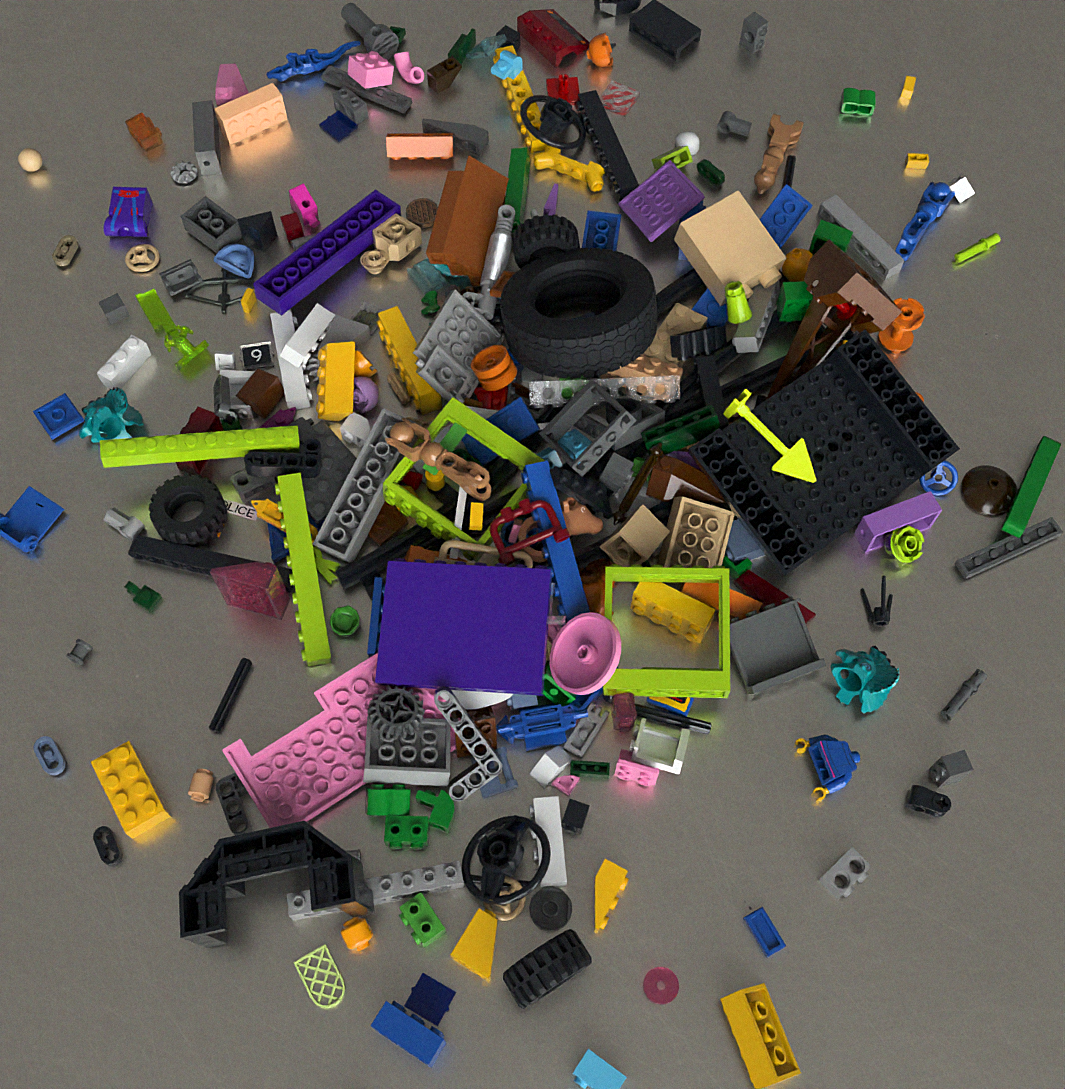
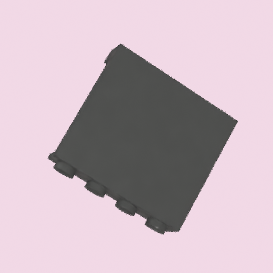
M791 596L781 600V605L775 606L773 603L763 607L764 611L760 613L754 610L746 613V618L739 620V617L730 619V648L748 694L758 693L826 666L824 658L819 659L800 611L797 603L801 601L800 598L793 600Z

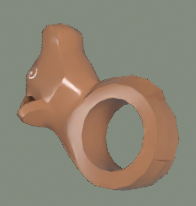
M567 497L560 502L570 536L585 533L597 535L603 529L602 519L593 515L585 505L579 503L574 497ZM532 516L527 518L521 525L517 542L526 539L528 532L538 527L537 522L533 521ZM530 546L520 550L528 553L535 562L547 561V559L543 558L542 551L534 550Z

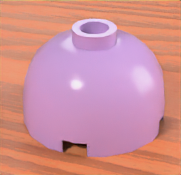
M358 376L354 378L353 410L357 411L358 409L359 414L373 409L378 403L379 388L368 377Z

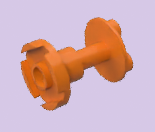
M898 298L893 301L902 313L883 331H880L877 337L878 341L885 348L895 354L911 347L914 339L911 330L919 328L925 318L923 306L912 298H908V300Z

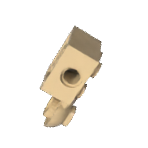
M395 213L372 230L375 250L365 252L361 256L360 261L369 273H381L390 260L400 261L422 244L421 227Z

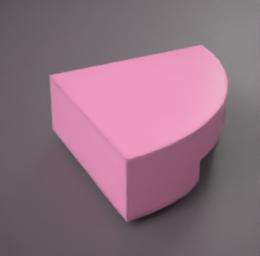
M517 518L514 520L508 539L509 542L516 543L522 520Z
M575 775L561 776L556 778L551 783V786L569 797L579 782L580 777Z

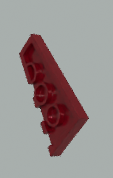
M747 570L733 583L744 595L762 602L760 612L764 611L763 607L773 603L775 606L781 605V600L790 597L750 570ZM797 602L807 624L815 618L816 614Z

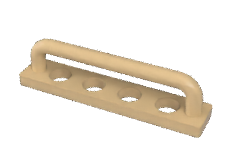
M448 540L441 545L439 557H435L434 561L441 560L445 561L446 564H454L457 560L446 559L449 548L500 555L497 548L493 546ZM523 551L512 553L514 558L524 560L527 568L533 567V560L528 553ZM465 562L466 565H474V563Z

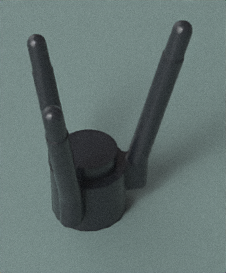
M883 575L881 607H875L873 612L865 590L861 589L868 612V620H873V625L876 626L888 625L890 621L893 595H889L886 608V576Z

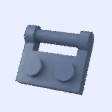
M500 747L495 750L501 759L506 783L500 784L497 775L480 788L483 799L513 790L519 786L517 780L513 777L506 756L508 754L506 747ZM474 757L470 758L472 764L477 762ZM488 762L487 767L490 769L495 768L494 762ZM475 773L476 779L479 780L481 775Z

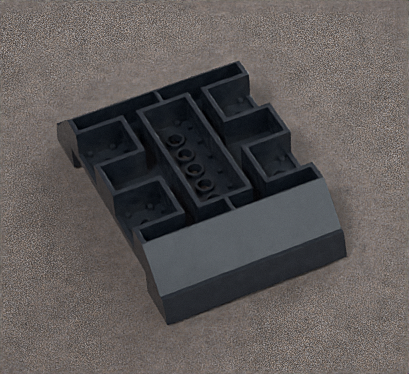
M865 329L838 347L828 359L751 410L788 449H791L801 438L804 439L816 482L812 483L793 477L792 482H788L785 480L783 473L771 470V467L782 458V454L744 417H740L723 430L717 429L689 448L688 453L783 578L862 521L861 519L864 516L873 513L960 448ZM842 433L848 434L850 441H845L842 438ZM828 443L834 444L836 451H830ZM813 454H820L822 461H816Z

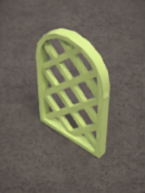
M326 944L293 962L309 993V997L316 1005L322 1008H331L342 1000L345 995L343 976L340 974ZM322 950L320 956L313 955L318 951ZM325 950L330 959L323 958ZM311 957L319 959L317 968L309 966ZM308 958L306 965L300 963L301 961ZM322 960L329 962L327 970L320 969ZM332 964L337 973L330 971ZM298 966L305 967L303 975ZM308 968L316 970L313 978L305 977ZM318 971L326 973L324 981L316 980ZM329 974L336 976L334 984L326 982ZM339 978L342 982V986L337 985ZM305 980L312 981L310 989ZM315 982L322 984L320 993L312 991ZM325 985L333 987L331 995L323 994ZM336 988L342 990L340 998L334 997ZM312 994L319 995L317 1001L314 999ZM322 996L330 998L328 1005L320 1004Z

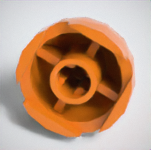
M606 33L592 38L587 50L588 59H592V62L598 67L613 65V57L610 58L612 48Z

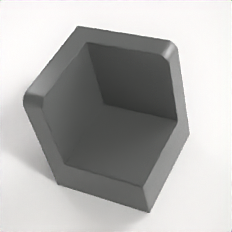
M118 293L99 301V305L110 324L130 316Z

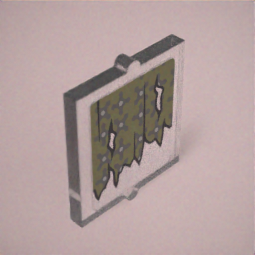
M364 301L350 320L368 325L370 335L373 336L378 329L376 323L379 320L378 313L384 310L379 308L378 305Z

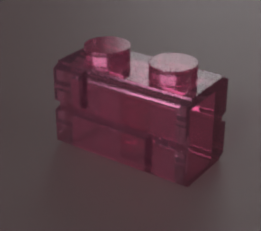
M623 693L613 696L611 716L613 718L614 730L629 732L634 727L637 716L634 694Z

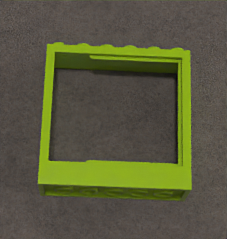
M454 397L451 398L427 428L433 442L449 421L453 424L457 423L467 429V434L503 459H507L515 464L522 471L525 465L545 461ZM419 438L412 448H415L420 443H423L424 440ZM406 456L384 481V500L389 505H396L400 508L401 513L405 516L413 517L419 526L430 529L436 538H443L445 541L458 537L463 542L487 546L492 544L493 540L489 531L490 526L477 542L454 526L452 521L399 485L416 463ZM521 484L504 508L511 507L512 510L519 508L518 503L527 498L526 491L528 489L526 484ZM502 523L498 526V533L501 532V529L505 523ZM459 549L469 561L474 560L478 562L484 554Z
M611 564L610 567H606L604 617L611 621L613 581L719 583V668L643 667L642 669H616L608 682L603 685L604 695L728 698L730 693L729 568L720 565L713 566L712 568H704L701 565H694L692 568L672 565L671 568H664L662 565L642 567L639 564H633L630 567Z

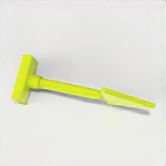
M745 389L737 399L733 400L723 415L729 419L738 413L782 454V458L771 467V470L812 483L816 482L804 439L801 438L791 449H788L750 411L751 409L745 402L751 393Z

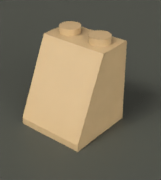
M642 504L601 544L600 548L616 564H620L622 567H630L633 564L640 565L651 556L670 531Z

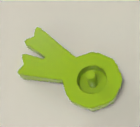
M313 546L316 569L331 584L332 580L337 579L332 572L335 573L336 570L340 569L341 564L323 559L321 551Z

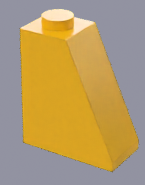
M479 908L450 956L489 982L492 973L498 920L495 918L496 914L486 908L483 911Z

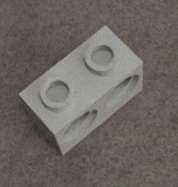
M851 847L819 881L837 899L842 895L846 898L855 890L852 885L857 880L861 883L869 876L867 870L871 865ZM849 863L856 864L858 872L852 871ZM835 877H839L843 880V887H840L835 883Z

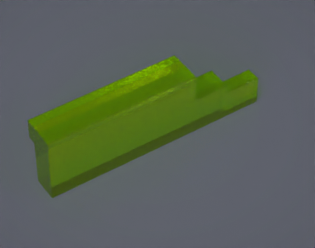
M155 289L135 295L155 333L164 329L167 336H171L175 343L183 340Z

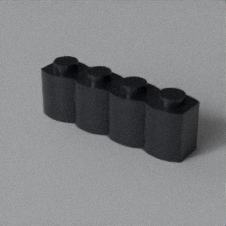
M726 325L708 326L670 335L672 358H677V361L688 360V356L689 358H694V356H700V354H711V351L715 352L723 348L725 343H727Z

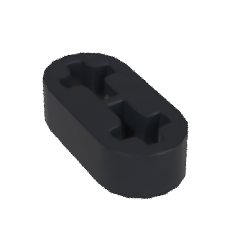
M107 826L97 828L93 834V840L101 860L108 866L119 864L123 854L115 833ZM103 832L109 834L106 836L107 844L100 839ZM109 848L111 849V851L116 853L115 855H113V860L107 858L110 856L108 851Z

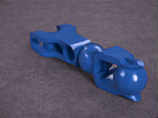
M930 182L921 197L915 216L904 228L901 240L895 249V252L904 261H907L913 253L929 223L942 216L950 200L955 196V191H951L946 183ZM903 248L906 249L908 253L901 254L899 251Z

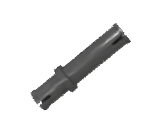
M977 669L968 681L963 682L962 688L940 712L941 715L951 721L967 700L978 692L977 689L987 679V674Z

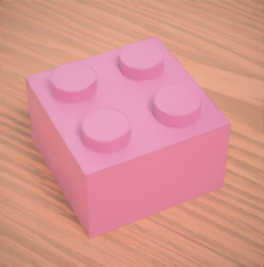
M371 51L366 54L357 53L356 55L349 56L348 75L364 88L392 84L394 66L388 60L381 57L379 53Z

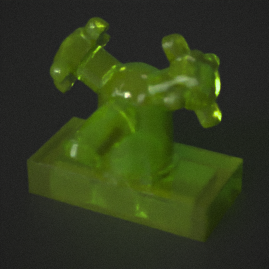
M177 325L176 329L180 330V334L169 340L168 334L165 335L164 345L168 352H171V347L174 346L182 353L183 358L175 363L176 367L180 370L207 348L209 344L206 340H203L199 345L193 346L186 337L188 333L193 335L194 332L187 326Z

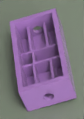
M929 491L864 516L854 535L866 553L884 546L886 536L897 528L910 525L914 529L923 531L932 527L942 509L932 492Z

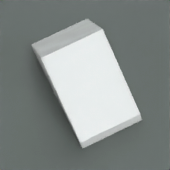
M558 745L542 756L530 775L545 789L574 759Z

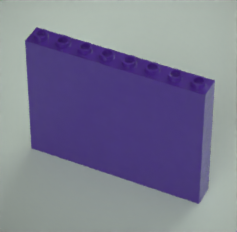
M402 558L388 561L375 677L376 684L379 686L398 685V687L405 685V687L426 689L448 687L451 690L543 696L552 583L551 569H547L548 567L546 566L527 568L526 565L520 564L515 565V567H507L506 564L497 563L495 566H487L486 563L476 562L474 565H466L465 562L456 561L454 564H446L445 561L436 560L434 563H426L425 560L415 559L414 562H406L407 560Z

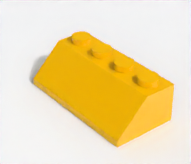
M355 342L328 343L318 352V359L320 360V366L317 371V376L319 377V384L317 386L318 402L316 405L318 419L339 422L353 413Z
M765 983L741 989L720 998L723 1011L727 1015L732 1034L736 1038L741 1057L746 1064L750 1080L755 1089H762L801 1073Z

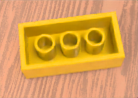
M639 582L633 592L630 607L636 614L645 615L652 622L662 624L668 627L671 632L680 633L689 641L698 643L702 642L716 609L662 582Z
M130 741L91 761L125 833L132 839L171 817L136 747Z

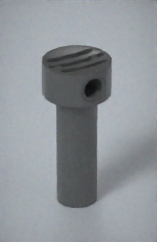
M347 3L342 8V18L364 39V47L368 52L375 51L386 60L396 53L399 45L398 37L388 26L384 24L376 25L354 3Z

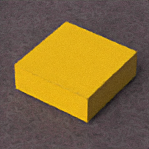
M247 288L241 299V304L244 312L250 313L256 302V296L253 289Z

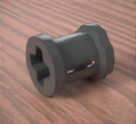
M77 639V644L71 653H67L66 657L76 664L82 665V660L88 651H92L93 647L87 642Z

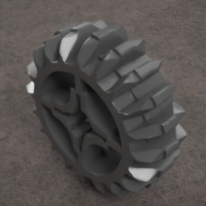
M388 685L386 691L380 688L378 694L374 693L372 700L369 702L367 714L369 715V723H373V730L379 729V736L386 733L387 739L390 735H394L395 740L398 739V735L405 739L407 733L412 736L414 730L420 728L425 710L422 708L423 701H419V694L413 695V689L406 691L405 685L402 689H398V685L391 689ZM397 707H399L398 712L396 713L395 717H393L394 712L397 710ZM380 713L387 717L389 721L385 720Z

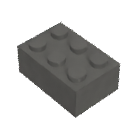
M206 196L180 216L185 230L216 253L225 246L235 244L243 238L238 220Z

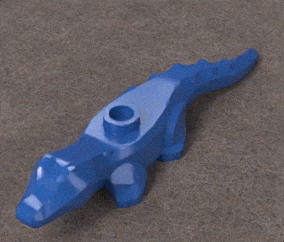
M360 41L348 42L330 53H318L317 49H307L305 54L301 55L288 53L286 55L288 63L270 70L266 75L268 79L274 78L283 82L296 74L307 75L320 71L331 64L333 65L347 50L357 47L361 43Z

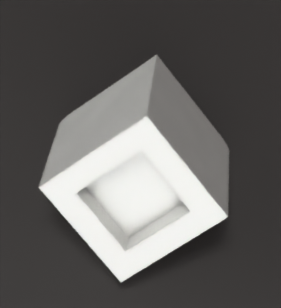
M963 173L948 182L951 190L955 191V196L959 202L975 194Z

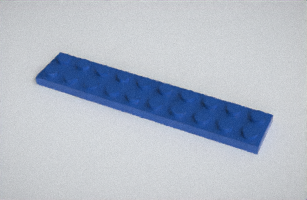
M786 184L759 220L781 249L813 205ZM708 288L691 309L708 317L707 327L724 325L728 320L727 304L720 306Z

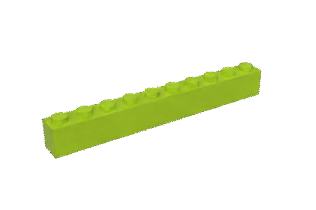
M298 425L100 440V454L104 468L245 457L247 453L253 451L299 452Z
M301 473L277 476L278 483H275L276 495L280 494L281 501H277L279 513L283 512L284 519H280L282 531L286 530L287 537H283L285 549L289 548L290 555L286 556L288 567H292L293 574H289L291 586L295 585L296 591L292 593L293 603L298 604L299 611H295L296 622L301 623L302 630H298L299 641L304 642L305 649L301 650L302 660L307 661L308 667L332 663Z

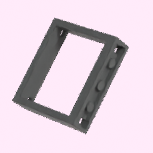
M591 379L539 434L579 475L583 476L637 420L600 385ZM602 396L620 414L574 461L557 442Z
M621 387L609 394L614 399L630 398L637 400L642 406L641 422L630 427L611 446V449L614 451L642 438L641 432L665 423V410L631 391ZM601 396L573 426L596 439L607 426L587 414L605 407L608 402Z

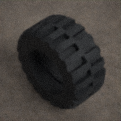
M548 214L533 216L532 219L525 220L524 224L521 223L513 234L514 259L520 269L538 258L541 260V257L548 254L553 255L552 253L559 251L564 253L566 250H578L580 248L576 226L567 218L559 217L556 214L552 216Z
M188 473L181 477L179 475L173 476L174 479L164 481V485L162 487L159 486L156 489L157 493L152 495L150 499L152 503L149 504L150 520L164 541L196 548L200 544L204 546L208 544L210 539L214 540L218 537L217 532H222L223 524L227 521V507L222 494L215 483H212L207 477L202 478V475L194 474V476H191V473ZM199 501L205 504L203 511L190 521L179 522L172 519L176 509L186 502Z
M569 929L540 945L509 967L503 973V981L518 1006L524 1009L587 968L592 963V957L576 931Z

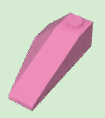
M220 64L215 91L217 107L249 93L236 64Z

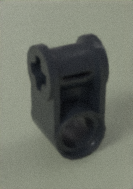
M912 785L907 807L914 811L939 818L950 810L951 800L948 796L929 790L926 787Z

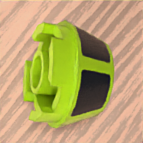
M905 525L889 532L885 539V549L889 556L903 563H909L922 555L923 552L920 551L924 538L919 529Z

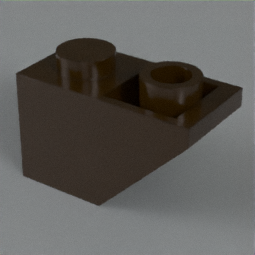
M451 56L428 69V85L439 94L451 86L462 65Z

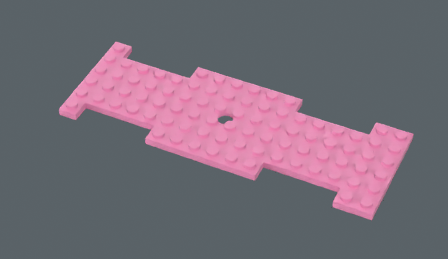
M549 610L547 640L553 645L561 627ZM378 653L314 692L324 711L258 753L251 756L241 739L222 750L270 828L300 821L308 822L367 783L363 782L369 702L372 700L374 693L378 694L380 688L386 691L387 687L379 686L375 683ZM406 687V691L413 689V695L419 694V701H423L422 708L425 710L424 718L445 719L434 702L436 689ZM440 695L438 696L439 701L446 702ZM450 725L451 753L456 749L455 732ZM379 783L384 784L385 788L392 787V784L389 783Z

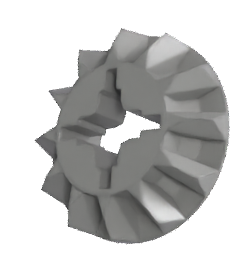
M183 160L180 164L176 163L175 166L171 167L172 171L170 172L172 179L178 183L191 182L198 173L195 164H191L190 161L185 163Z

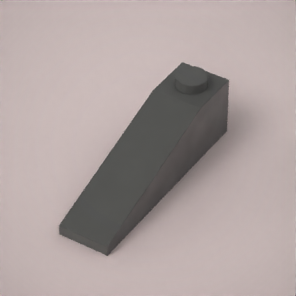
M424 118L422 120L423 133H453L454 146L480 156L489 143L488 131L475 125Z

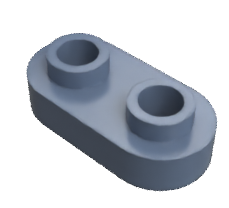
M48 736L37 739L33 749L43 770L53 776L62 773L66 762L56 742ZM46 746H50L49 750L44 751ZM54 763H58L56 768H52Z

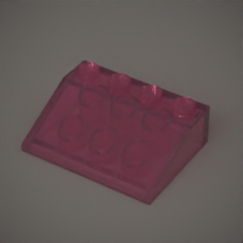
M253 562L211 569L210 573L227 605L282 620L290 598L280 573L274 564L265 562V564Z

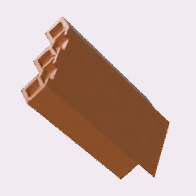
M469 155L464 171H448L426 250L430 264H447L451 275L468 276L472 287H481L480 281L491 234L495 231L498 210L502 205H505V192L509 178Z

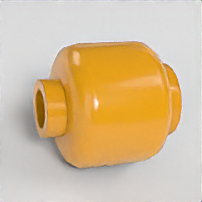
M353 917L342 924L343 928L340 933L349 949L357 948L360 951L370 945L368 941L373 937V932L366 918Z

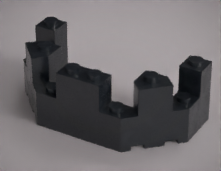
M306 821L219 839L209 857L204 858L195 870L190 882L187 885L185 884L179 891L180 938L205 948L227 944L226 899L245 896L246 880L308 868L311 911L318 912L338 908L352 917L375 913L373 891L364 885L362 863Z

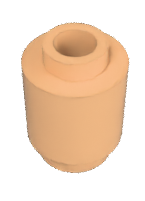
M197 769L196 773L193 774L188 791L192 800L203 802L204 799L209 798L214 781L212 771Z

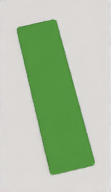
M454 423L440 444L448 452H453L466 434L467 429ZM424 464L423 468L431 474L436 475L438 473L436 466L432 467Z

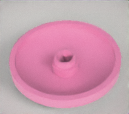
M589 612L575 616L561 628L550 652L551 674L559 687L572 694L585 695L600 689L608 682L617 668L621 655V638L615 624L598 613Z

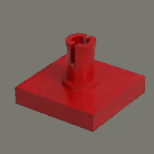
M561 74L559 78L546 79L547 96L555 99L562 98L572 106H575L578 94H580L578 77H569L567 74H564L563 78V74Z

